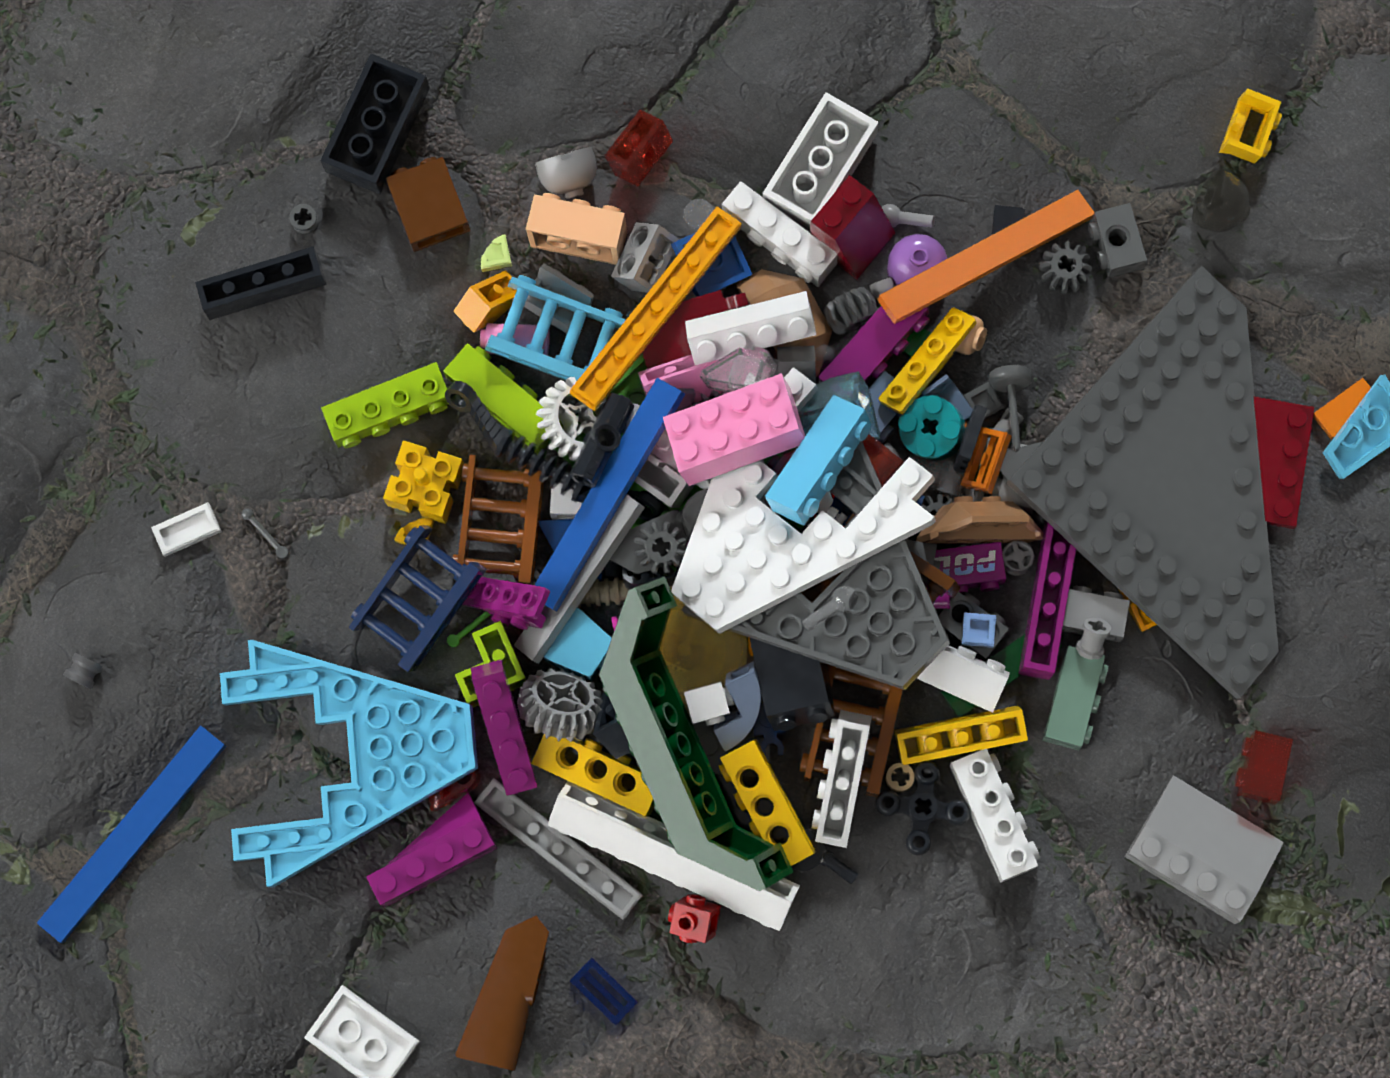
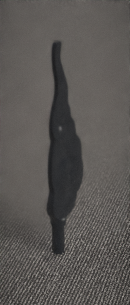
M713 772L735 823L753 834L749 826L752 818L747 809L742 811L734 798L737 790L733 782L727 783L723 776ZM760 798L757 802V809L763 815H770L773 812L774 805L772 802ZM776 826L772 830V838L775 842L783 844L788 841L789 833L786 828ZM804 829L816 852L792 865V870L808 871L822 864L852 884L859 874L833 856L834 853L826 848V844L815 842V832Z

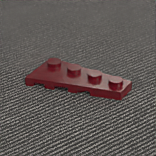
M1253 396L1265 521H1267L1268 525L1295 529L1314 407Z

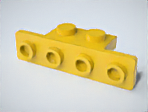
M955 307L951 308L878 398L880 403L899 414H904L914 400L919 398L922 391L932 382L953 356L956 348L977 324L975 318Z

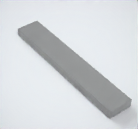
M626 494L558 611L556 612L545 605L541 613L546 617L542 629L529 626L528 630H524L514 644L517 649L532 661L540 663L644 510V506Z
M495 778L492 779L474 802L623 921L643 895L574 840L566 834L560 833L557 829L548 826V820L515 794L507 796L504 786Z

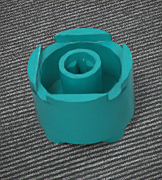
M935 395L915 399L905 413L901 414L898 421L899 434L906 448L918 457L932 461L944 460L954 455L959 450L965 432V421L960 411L947 400ZM930 422L938 423L935 427L937 431L935 435L929 432L926 433L929 429L927 425Z

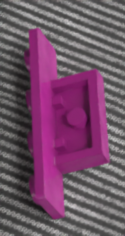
M482 577L462 605L482 609L493 615L492 621L495 623L501 621L503 626L506 627L512 624L523 630H528L529 626L542 629L546 617L541 613L550 590L540 586Z

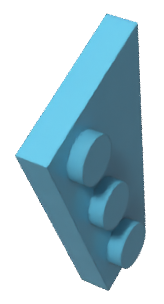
M1386 375L1379 376L1323 452V455L1339 479H1344L1390 447V382Z

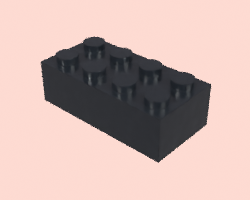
M370 54L320 160L325 172L381 195L387 182L386 178L389 177L430 89L426 75Z

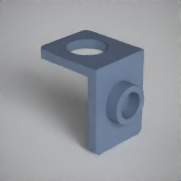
M944 375L922 391L923 396L935 395L950 402L960 411L964 421L970 417L973 411L948 375Z

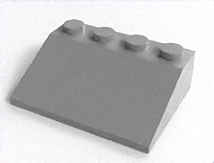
M1173 775L1124 857L1233 924L1241 922L1252 904L1284 842Z

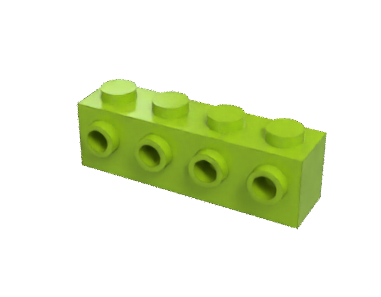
M467 343L443 370L446 379L451 383L462 381L471 386L491 416L507 429L514 430L516 437H526L525 444L527 446L532 442L536 443L535 452L538 454L549 445L548 441H550L549 438L546 440L541 439V436L546 431L545 428L537 427V423L543 421V418L536 415L537 411L543 408L536 400L538 395L527 385L524 384L520 387L513 381L515 376L502 365L497 368L490 362L491 356L479 346L474 349Z
M437 362L323 406L321 409L337 447L351 448L360 444L362 438L373 435V437L382 436L390 431V427L400 423L403 426L412 424L419 419L418 416L425 413H440L448 408L447 405L449 403L445 398L446 384Z

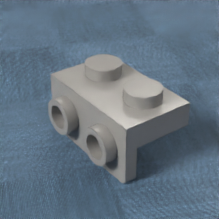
M546 264L539 268L537 278L535 279L536 286L583 304L592 305L594 294L588 291L587 288L578 285L557 269H553ZM528 295L524 307L540 317L546 301ZM557 306L551 324L567 334L575 312Z

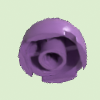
M913 234L906 236L894 245L889 254L888 276L892 277L894 285L897 286L946 260L945 249L936 239L928 235Z

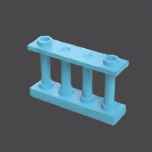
M519 275L518 279L512 277L507 287L517 291L502 332L497 334V337L493 335L489 337L485 350L563 380L575 377L576 381H578L610 341L614 329H619L626 321V319L622 318L623 314L610 308H605V311L538 287L535 285L536 281L522 275ZM530 295L546 302L532 341L525 348L515 344L513 336L527 297ZM560 306L575 313L560 354L552 358L543 354L544 349L542 347L556 308ZM586 317L602 322L603 326L589 365L582 369L572 365L573 360L571 358Z

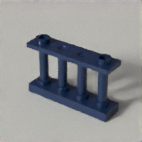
M420 525L418 528L414 527L408 533L404 540L406 546L366 603H361L351 615L353 621L349 626L351 630L359 631L366 625L401 651L400 655L403 658L398 665L407 672L417 670L487 570L478 562L461 565L426 538L433 530L428 525ZM419 549L455 575L454 579L456 582L450 591L448 589L442 590L409 565V562ZM400 575H403L436 600V605L439 607L432 616H425L391 590ZM383 600L419 626L420 634L415 641L410 640L408 642L373 615Z

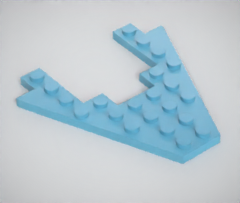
M248 640L250 669L220 673L223 705L313 695L316 724L347 723L351 783L321 786L323 818L231 829L233 860L238 862L264 858L266 887H275L478 769L473 707L470 704L255 640Z

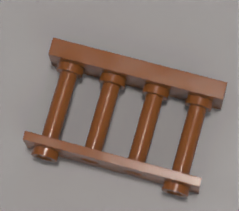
M469 455L468 464L464 463L462 468V482H466L459 552L458 555L453 554L452 558L461 565L478 562L487 569L485 573L513 575L514 578L518 579V583L533 585L544 482L541 483L539 481L541 471H538L531 477L528 475L529 469H525L523 472L478 468L476 455ZM476 480L523 484L524 487H528L527 499L517 502L475 498ZM473 510L520 514V517L525 518L524 530L519 529L518 532L471 528ZM470 541L515 544L517 548H522L521 559L515 560V563L468 559Z
M827 664L831 689L833 681L839 680L882 690V694L888 695L886 707L879 706V709L833 698L835 712L840 713V710L869 715L872 716L871 720L876 721V725L881 726L879 738L872 736V739L867 740L865 751L869 752L868 755L874 756L872 768L865 767V770L861 771L859 781L862 783L861 786L867 787L866 795L877 798L880 792L903 689ZM824 722L816 724L810 754L803 753L799 771L805 772L804 781L810 782L812 771L828 775L829 769L823 768L824 761L815 759L819 741L834 744V738H829L830 730L823 728Z

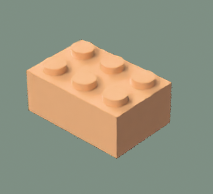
M543 193L542 196L534 194L526 232L530 247L616 265L624 248L627 225L625 213H622L617 207L605 205L602 208L591 206L589 202L574 199L572 202L561 200L555 194Z

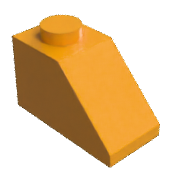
M505 270L469 287L453 312L474 333L485 328L487 323H494L512 305L517 291L507 287L512 276Z

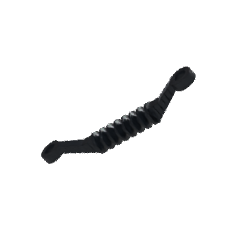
M454 381L445 392L446 401L455 410L470 412L497 457L500 458L506 452H509L507 463L511 464L519 458V470H522L529 464V476L532 477L538 471H541L539 478L541 483L551 477V489H554L561 483L560 494L564 496L568 491L573 490L571 500L575 503L584 502L591 487L581 485L573 480L569 475L570 473H567L568 462L564 461L557 467L558 456L553 455L548 461L545 460L546 449H542L536 455L535 449L537 444L534 442L527 448H524L526 441L524 436H521L514 442L515 431L496 423L476 392L467 383ZM630 489L627 492V495L645 507L639 516L642 520L650 521L660 516L663 512V502L650 492Z

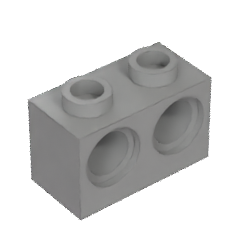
M636 222L611 277L631 291L648 293L664 273L674 252L671 244L679 239L658 224Z

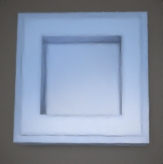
M964 612L961 645L993 648L996 615Z

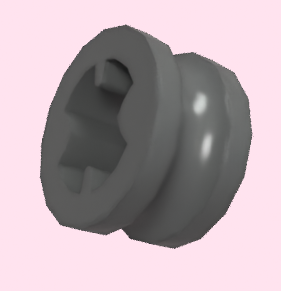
M307 204L295 206L289 215L294 230L301 234L313 232L319 223L314 208ZM303 213H307L309 218H312L311 221H306L305 225H301L299 220H296L301 218Z

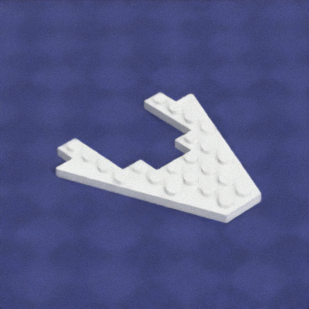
M793 367L784 378L791 388L797 411L799 412L819 389L815 383ZM751 374L745 387L760 380ZM909 457L847 528H844L822 510L802 534L760 501L778 477L762 461L759 460L713 477L671 592L679 601L720 634L932 526L936 522L935 517L917 504L916 501L935 481L934 476Z

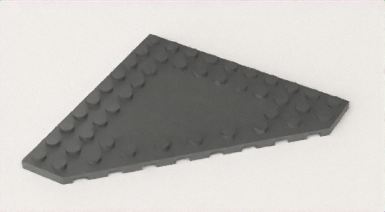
M1200 266L1012 475L1006 484L1237 699L1246 692L1277 655L1279 648L1267 521H1265L1247 309L1203 266Z

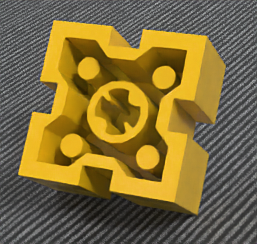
M403 440L395 462L400 474L399 477L390 476L383 496L385 503L389 507L411 513L413 506L418 507L422 517L446 524L454 502L449 490L450 487L457 490L459 488L464 464L462 458L439 451L437 457L433 458L426 447Z

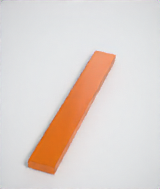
M1076 190L880 294L877 300L892 322L896 324L1091 220L1094 211L1079 190Z

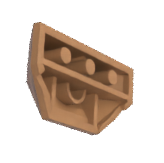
M762 269L736 282L735 286L739 293L745 292L748 305L807 291L817 335L771 346L769 349L774 358L777 359V347L814 346L816 377H818L832 330L805 280L800 277Z
M972 496L955 497L953 503L942 506L934 516L936 522L922 530L916 537L918 542L931 544L1011 543L1013 541L1030 543L1043 539V532L1031 517L1013 501H1001L1000 496L983 497L982 501L973 502Z

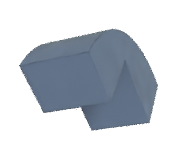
M755 661L726 674L725 685L737 709L725 714V721L714 724V732L725 752L736 746L747 736L758 717L761 689Z

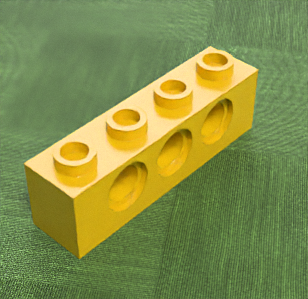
M1018 705L997 709L993 713L987 711L894 730L902 765L1028 741L1023 711Z
M545 734L543 735L531 764L645 817L651 815L654 809V800L648 786L642 780L640 768L630 764L632 760L630 757L624 755L615 759L613 755L602 751V744L588 738L585 739V742L576 738L572 742L566 738H562L558 742L556 737L550 736L546 739ZM569 747L576 749L578 752V761L574 765L569 764L565 759V752ZM597 760H601L606 764L607 773L603 778L596 776L593 771L594 763ZM626 773L631 774L635 778L636 785L632 791H628L622 786V777Z
M757 739L720 757L723 764L719 765V769L727 783L733 782L737 790L734 798L742 811L747 809L752 818L749 826L753 834L775 845L778 843L772 838V830L776 826L786 828L789 838L786 843L781 845L791 866L813 855L816 851ZM746 769H752L758 774L759 780L755 787H748L743 783L742 774ZM765 797L772 801L774 809L770 815H763L758 811L757 802L760 798Z

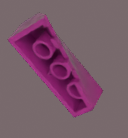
M468 792L386 866L366 876L379 904L386 908L498 848Z

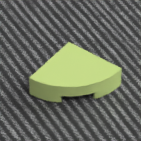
M506 235L495 238L486 248L481 257L482 272L512 266Z

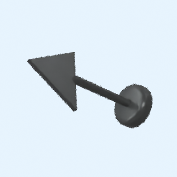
M1021 365L1001 366L989 374L990 386L996 391L1008 393L1013 449L1006 451L1000 469L1007 480L1012 477L1042 443L1020 447L1016 392L1024 390L1032 382L1031 369Z

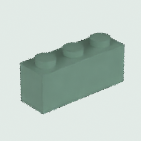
M1067 647L1042 741L1078 751L1082 748L1083 743L1089 744L1093 726L1088 725L1090 714L1097 713L1101 699L1100 695H1096L1098 683L1104 684L1109 667L1103 664L1105 655L1100 659L1091 660L1079 655L1076 647Z

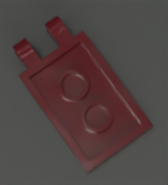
M719 290L682 301L642 352L646 368L649 369L691 355L685 321L748 305L745 292L723 298L722 291Z

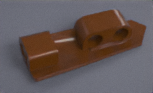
M537 915L505 930L455 1056L457 1058L512 1071L516 1070L530 1007L533 1006L547 950L546 944L549 931Z

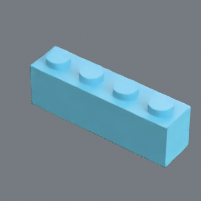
M833 395L765 495L772 511L803 526L810 517L816 514L820 501L826 492H829L834 487L838 474L844 466L850 463L854 450L860 441L866 439L870 432L872 424L864 408Z

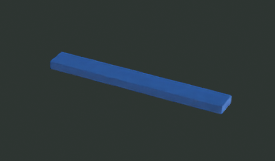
M656 378L623 434L619 446L611 454L596 486L591 488L534 585L550 590L545 603L547 607L556 612L558 611L666 427L663 417L675 413L683 400L685 393Z
M200 726L38 920L37 924L63 944L225 749L226 745L204 727Z

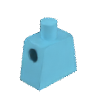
M576 608L545 654L544 659L550 665L562 668L569 673L574 671L576 676H585L586 680L592 682L598 672L601 671L612 638L583 611Z

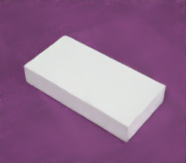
M209 502L151 527L164 557L222 532Z

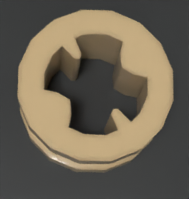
M902 763L893 764L886 773L888 787L895 792L902 793L908 791L914 782L915 774L913 769L909 765H902ZM902 769L903 774L909 775V781H904L906 785L899 786L897 781H892L891 774L895 776V770Z

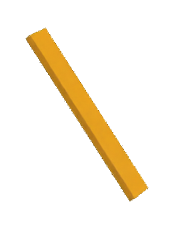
M718 206L713 210L570 389L572 396L593 411L598 409L740 230L742 223Z

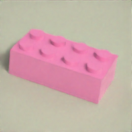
M782 373L663 417L678 472L688 486L798 447L805 437L791 388Z

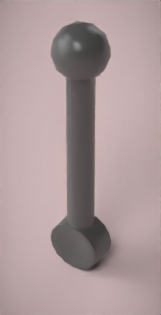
M249 508L242 511L243 519L249 520L275 548L276 555L280 559L287 558L289 555L288 549L285 546H280L254 517L253 510Z

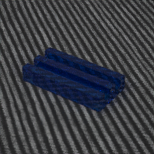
M593 958L570 980L615 1026L638 1003ZM592 967L628 1001L625 1007L588 972ZM583 976L620 1011L616 1016L579 981Z

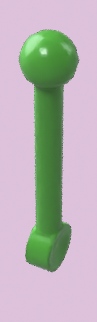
M484 612L458 634L449 635L447 637L448 645L450 647H457L461 638L491 614Z

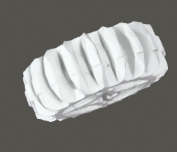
M569 377L566 379V382L560 380L555 383V388L550 387L545 392L547 397L541 398L539 402L543 408L539 409L536 413L537 416L543 418V421L537 423V427L545 428L546 431L541 436V439L546 440L549 438L552 441L548 449L553 450L559 447L558 457H564L568 454L571 461L577 460L584 445V442L575 440L576 436L580 435L581 432L587 434V432L591 431L597 419L596 417H598L606 401L605 398L595 411L596 417L593 414V410L581 401L576 403L575 406L570 403L568 405L561 403L564 397L572 396L570 389L577 382L575 377ZM559 420L562 422L564 430L562 429ZM598 433L599 443L606 447L605 437Z

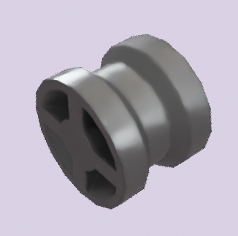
M1023 541L1009 543L1002 553L1005 571L1014 576L1026 573L1034 559L1031 546Z
M75 653L72 657L73 664L71 668L66 669L63 675L92 689L94 685L93 678L97 673L101 672L103 667Z

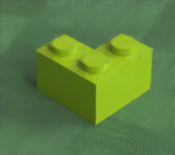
M499 621L473 632L472 636L484 661L476 666L502 660L510 690L512 691L523 686L527 679L502 622ZM471 668L455 674L466 703L472 705V707L478 706L479 702L472 682Z

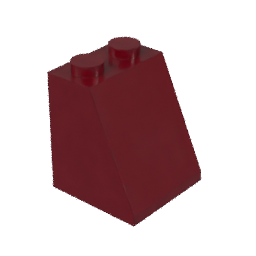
M850 175L810 222V233L838 254L837 265L857 280L895 235V231L874 193Z

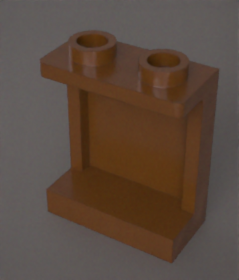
M443 157L424 159L420 162L419 166L411 169H397L391 173V176L386 178L414 252L471 231Z

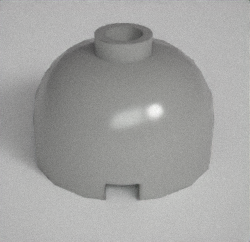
M592 147L571 151V153L557 155L535 164L538 178L546 190L553 194H565L566 199L583 195L582 188L592 184L597 172L596 157Z

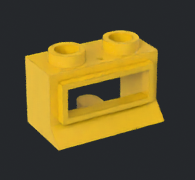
M1247 88L1238 98L1219 153L1231 154L1254 164L1261 157L1266 158L1272 145V141L1268 140L1271 130H1276L1282 117V113L1278 112L1281 101ZM1250 110L1263 114L1253 146L1239 142Z

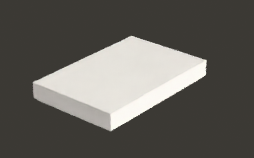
M344 985L339 988L304 1037L358 1078H395L420 1043L418 1039Z

